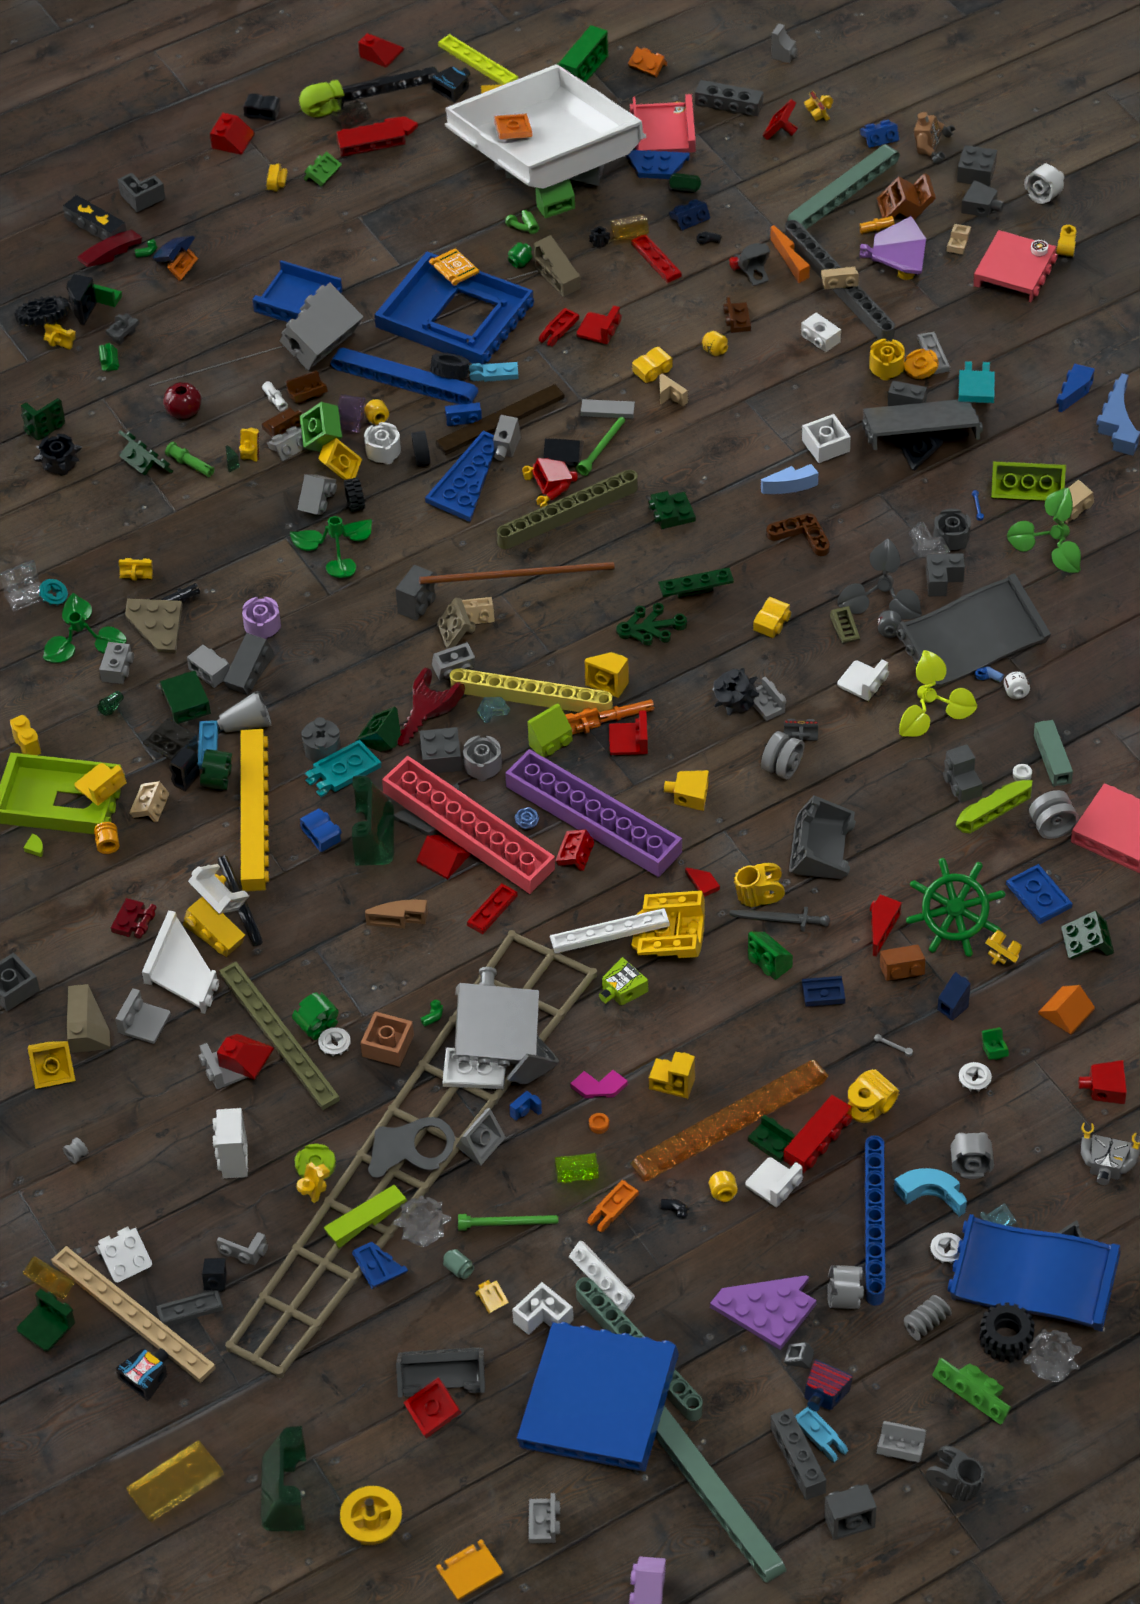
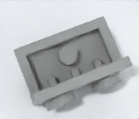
M296 426L290 427L286 430V433L272 437V440L267 442L269 449L277 451L280 460L283 461L306 449L303 446L301 428Z
M763 677L762 685L756 687L759 696L754 698L753 706L764 720L768 721L785 713L786 698L776 690L772 681Z
M884 1421L877 1446V1454L920 1463L926 1430Z
M551 1493V1499H529V1543H556V1534H560V1521H556V1514H560V1501H556L555 1493Z

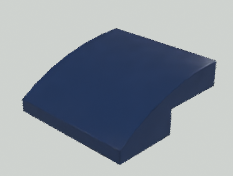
M177 237L168 241L155 253L152 259L156 262L173 261L178 252L188 250L195 237Z

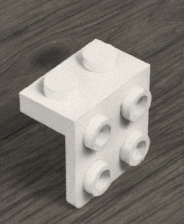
M881 660L873 668L860 661H854L838 680L837 686L869 701L881 684L888 678V662Z
M767 1158L747 1179L745 1186L777 1208L793 1189L802 1182V1166L795 1163L788 1169L773 1158Z
M129 1227L118 1231L119 1236L113 1239L107 1236L99 1240L100 1245L95 1247L98 1255H102L112 1279L116 1283L152 1265V1261L136 1227L131 1230Z

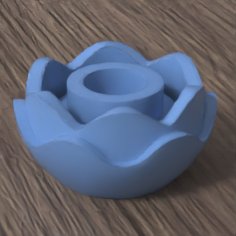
M527 807L517 812L515 821L522 829H532L537 825L539 817L536 810Z

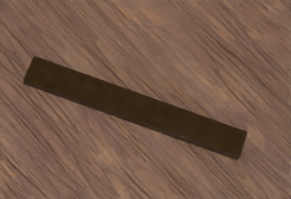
M553 384L436 440V445L447 455L474 442L482 431L490 434L495 432L501 415L515 417L520 420L564 399V393L556 384Z

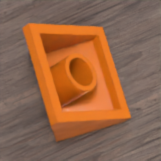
M1080 985L1062 986L1040 1009L1038 1014L1071 1035L1095 1010V1006Z

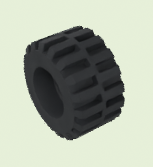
M1005 1302V1305H1001V1303L996 1304V1308L991 1306L988 1312L984 1313L983 1319H981L979 1335L981 1347L985 1348L984 1352L987 1355L991 1353V1358L995 1360L1000 1358L1001 1362L1005 1360L1014 1362L1015 1358L1020 1360L1023 1355L1026 1356L1029 1353V1349L1031 1350L1035 1331L1034 1320H1032L1030 1313L1026 1314L1025 1308L1022 1307L1020 1309L1017 1304L1011 1306L1010 1303ZM1010 1328L1017 1332V1335L1006 1337L1000 1335L997 1330Z

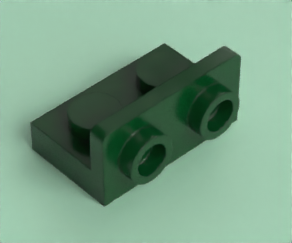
M763 1115L761 1117V1124L748 1136V1142L781 1163L784 1160V1149L795 1138V1135L790 1129H785L779 1125L775 1119Z

